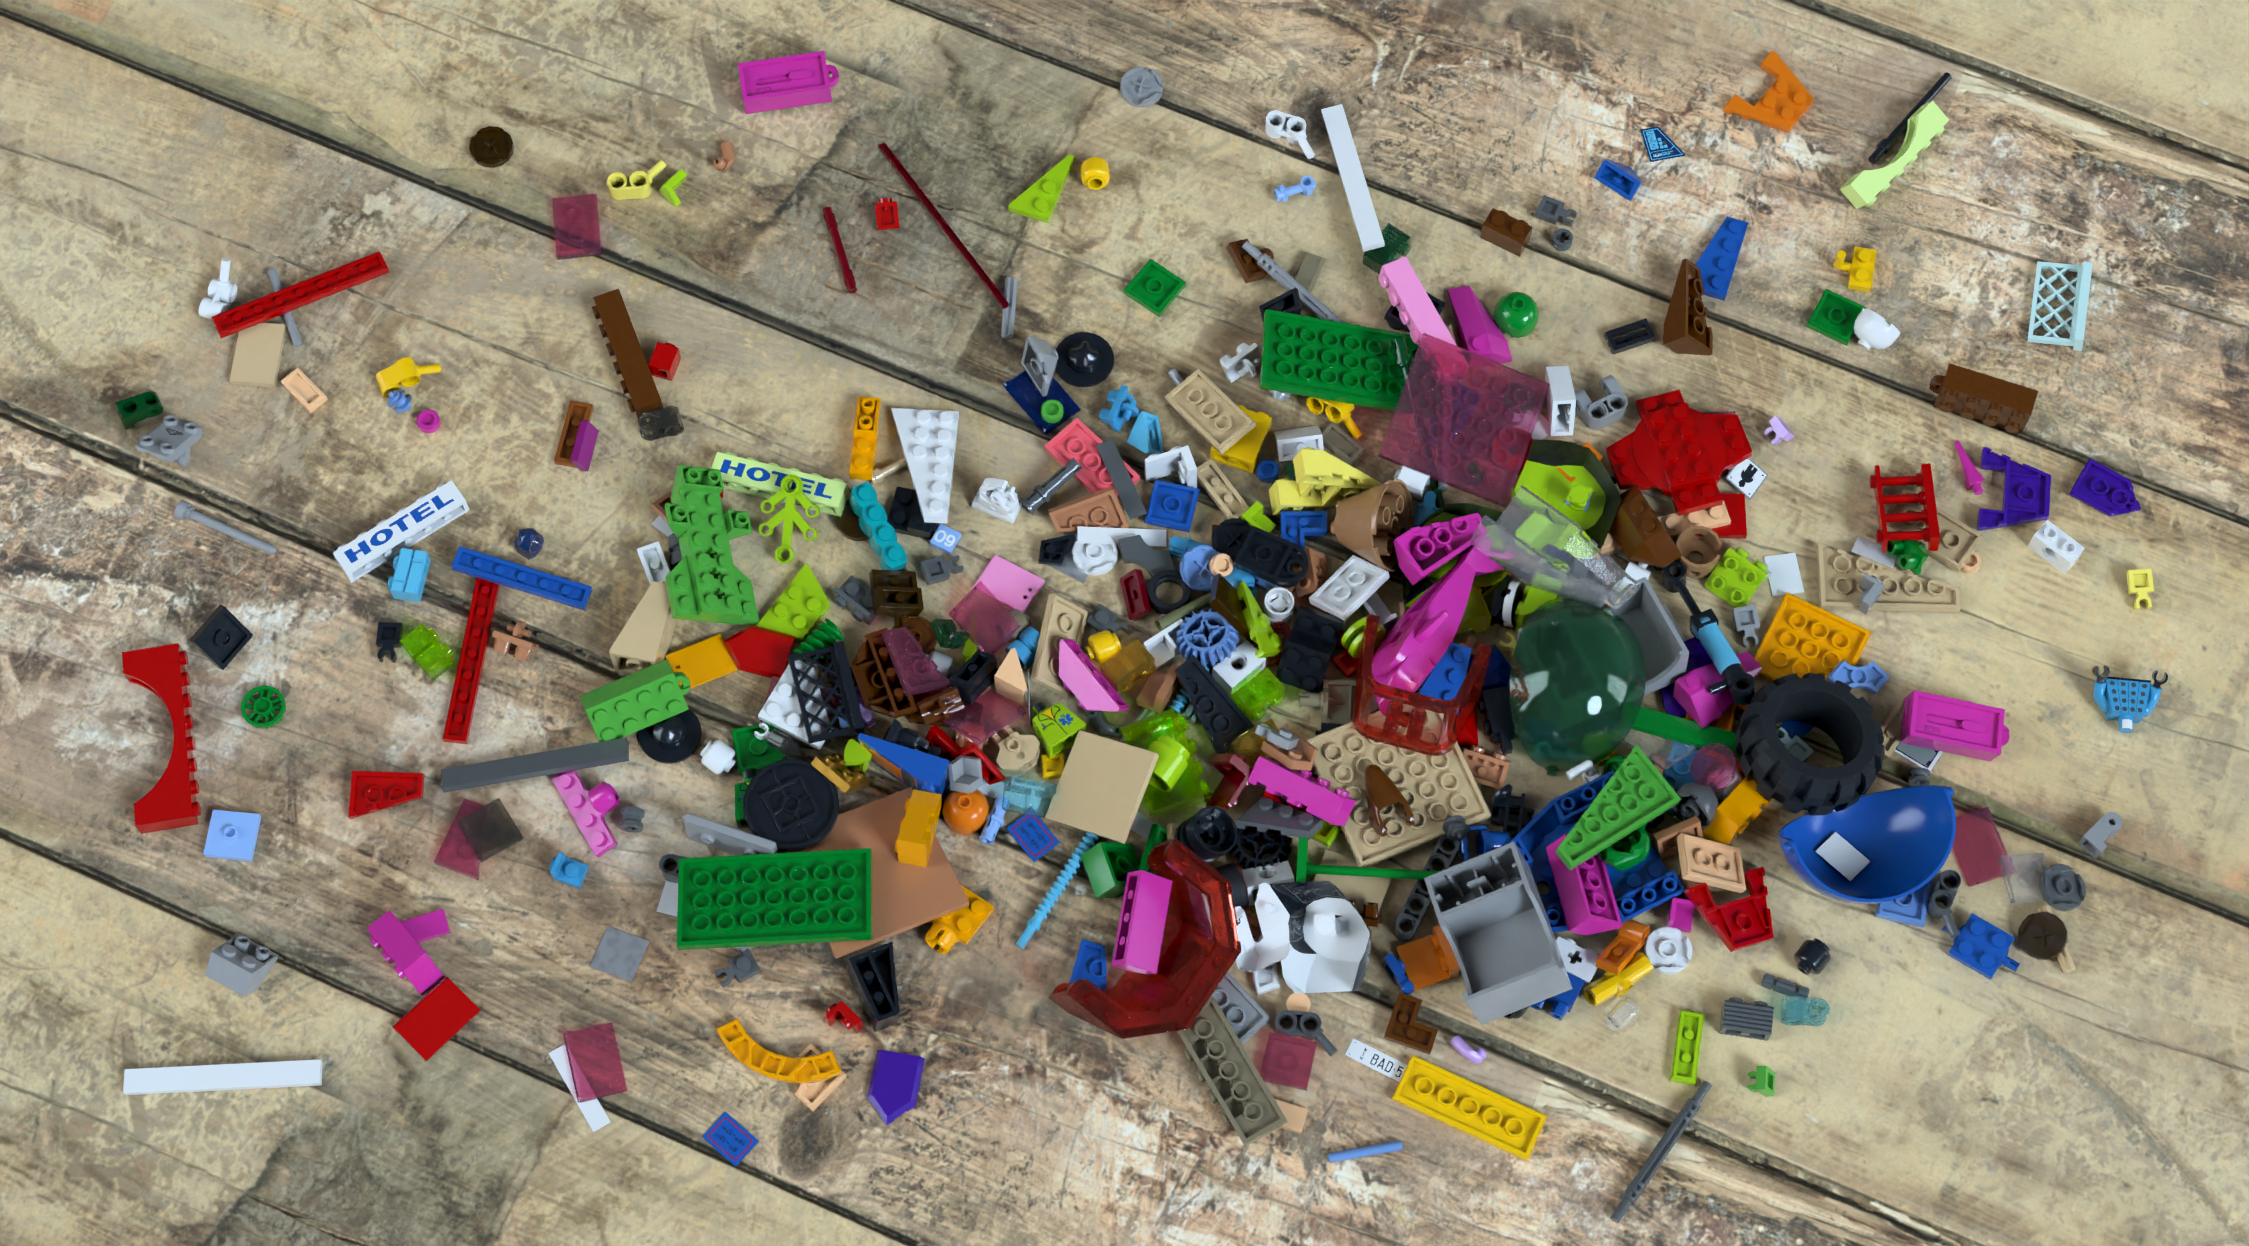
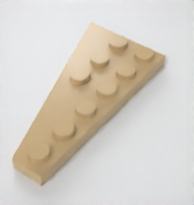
M1817 543L1819 603L1822 609L1858 610L1861 601L1858 599L1865 590L1859 584L1863 575L1867 573L1870 576H1876L1885 585L1882 594L1870 610L1960 612L1961 610L1960 587L1935 579L1928 580L1914 575L1910 571L1906 573L1897 570V567L1892 569L1861 556L1859 558L1847 554V551L1841 549L1834 550L1825 547L1826 544Z

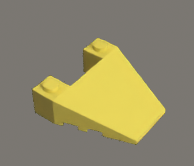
M1311 447L1303 448L1293 459L1296 481L1282 478L1276 480L1269 489L1272 515H1280L1281 511L1309 509L1323 511L1322 508L1336 507L1338 500L1347 499L1381 484V482L1324 450H1314Z

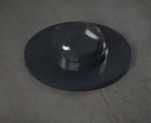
M1079 332L1069 335L1056 348L1058 353L1056 372L1062 380L1076 387L1095 386L1103 382L1113 369L1114 354L1111 346L1104 338L1094 333Z
M690 709L638 731L639 743L644 753L651 759L665 764L678 763L690 757L698 748L702 737L700 721Z

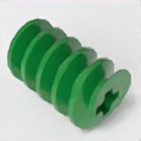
M825 618L826 623L819 624L820 630L814 629L812 632L813 636L806 637L807 643L801 642L799 645L800 649H794L793 652L798 654L834 646V643H837L836 639L843 642L845 639L840 629L832 621ZM824 655L819 657L822 661L826 660ZM800 660V661H802V662H804V663L810 665V663L806 662L805 660Z

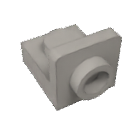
M1867 573L1863 575L1859 585L1865 590L1858 599L1861 601L1858 610L1865 615L1880 597L1885 587L1879 578L1873 575L1870 576Z

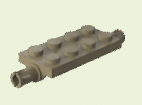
M1324 679L1323 691L1321 693L1300 691L1299 707H1320L1323 723L1347 724L1380 711L1371 682ZM1417 690L1408 699L1415 697Z

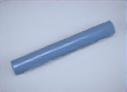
M1399 1140L1328 1153L1329 1163L1399 1151L1402 1150V1143Z

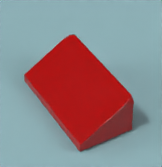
M970 741L964 744L960 754L981 759L982 777L989 785L1005 780L1006 777L976 744Z

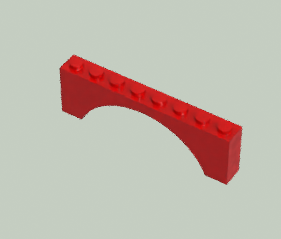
M178 643L122 652L124 675L130 683L148 689L166 704L174 730L173 750L164 774L149 793L134 803L135 826L141 834L198 825L201 807L200 803L196 801V794H199V784L194 778V772H197V762L192 754V750L196 749V745L190 730L194 728L192 715H189V707H192L190 693H187V686H190V677L188 672L185 671V665L188 664L186 650L183 651Z

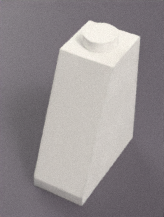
M1569 366L1546 367L1545 393L1550 436L1573 435L1576 397Z

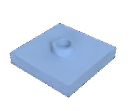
M213 810L203 853L204 856L252 861L261 815Z

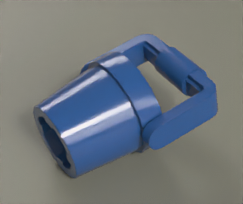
M1485 825L1469 826V831H1478L1476 836L1478 856L1504 846L1511 841L1509 832L1488 831ZM1467 835L1462 840H1459L1460 854H1462L1463 862L1469 860L1470 850Z

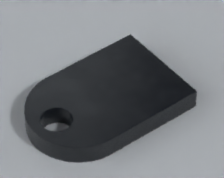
M1255 526L1252 527L1233 562V567L1281 587H1290L1300 583L1307 575L1309 565L1308 556L1300 546ZM1293 565H1298L1302 568V571L1294 573L1289 568Z

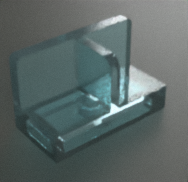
M1011 776L1004 783L1002 809L1045 818L1050 799L1056 794L1057 785Z

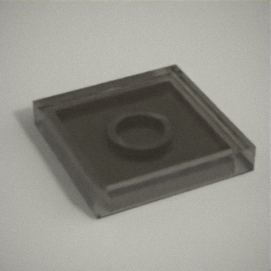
M499 798L457 821L458 826L481 863L523 840L522 834Z

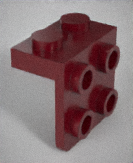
M1237 753L1211 755L1207 762L1222 773L1224 777L1206 803V807L1230 809L1237 804L1239 794L1249 785L1248 779L1253 770L1245 763L1246 760Z

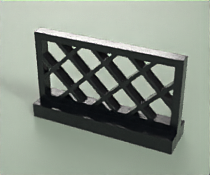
M844 642L834 643L832 647L788 655L808 743L853 734L855 737H858L859 733L864 734L865 726ZM830 654L832 662L828 668L817 662L820 656ZM805 660L810 665L805 672H802L795 667L794 661ZM813 666L824 671L819 681L808 675ZM828 674L837 680V684L833 689L822 684ZM804 679L815 684L810 694L803 691L800 687ZM819 687L830 693L824 702L813 697ZM832 696L842 700V705L838 711L827 705ZM810 700L821 706L815 715L806 711L805 707ZM824 708L835 714L829 724L818 718ZM840 717L847 721L848 729L838 730L833 727V724ZM815 722L826 727L823 734L812 736L811 727Z

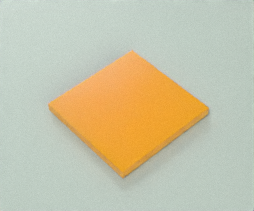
M1786 592L1754 656V659L1762 666V670L1757 676L1774 682L1777 678L1797 673L1799 678H1802L1807 673L1825 675V680L1828 681L1826 677L1842 660L1852 666L1856 665L1872 632Z

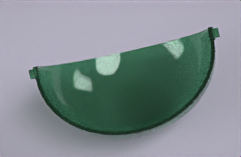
M1583 596L1552 599L1543 603L1532 613L1518 638L1510 673L1512 718L1522 747L1536 764L1547 770V775L1556 776L1557 772H1567L1586 760H1591L1594 765L1606 758L1622 743L1639 714L1646 683L1643 651L1631 627L1609 608L1588 601Z

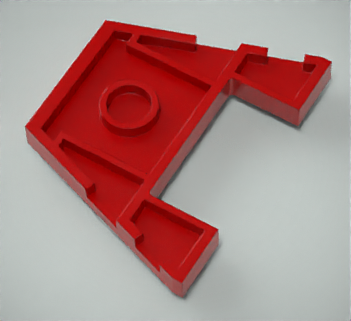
M1764 867L1744 873L1745 884L1750 893L1749 897L1716 906L1706 883L1689 887L1684 891L1730 952L1764 943L1774 938L1771 913L1766 903L1768 891L1763 881V876H1765Z

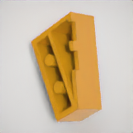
M1745 777L1716 808V817L1708 828L1702 831L1703 837L1707 840L1730 845L1739 833L1742 834L1750 825L1749 821L1751 819L1754 821L1762 812L1761 807H1767L1773 798L1767 801L1756 791L1757 783L1753 779L1747 781Z
M913 789L911 798H907L905 805L906 814L901 820L900 832L894 848V853H898L899 863L920 867L927 866L942 807V794Z

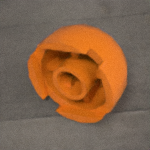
M977 789L971 794L953 790L947 795L943 803L942 814L945 823L951 831L959 835H972L979 829L982 830L987 821L986 817L990 813L986 797Z

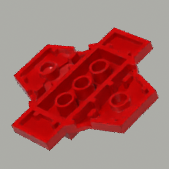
M1680 389L1636 400V407L1641 418L1636 430L1606 448V454L1619 489L1628 490L1635 484L1640 490L1649 491L1650 488H1657L1663 491V495L1671 497L1678 516L1722 505L1723 499L1717 483L1723 470H1730L1752 456V449L1738 415L1702 414L1695 409L1689 408L1688 403L1684 402Z

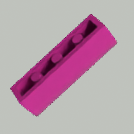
M1143 870L1127 874L1111 966L1135 973L1157 974L1172 880Z

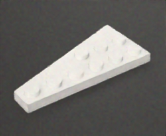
M891 408V414L895 421L896 430L901 441L909 473L912 477V483L918 497L924 522L948 523L959 411Z

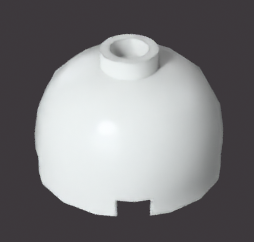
M1867 308L1862 309L1854 323L1855 335L1860 339L1858 344L1866 350L1870 348L1876 350L1885 349L1891 346L1901 333L1893 324L1889 326L1885 322V318Z

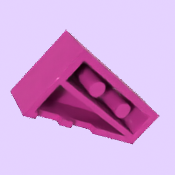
M390 910L366 928L372 935L369 940L377 950L381 947L383 948L382 956L389 964L393 962L396 964L393 967L401 979L406 976L421 996L444 978L427 953Z

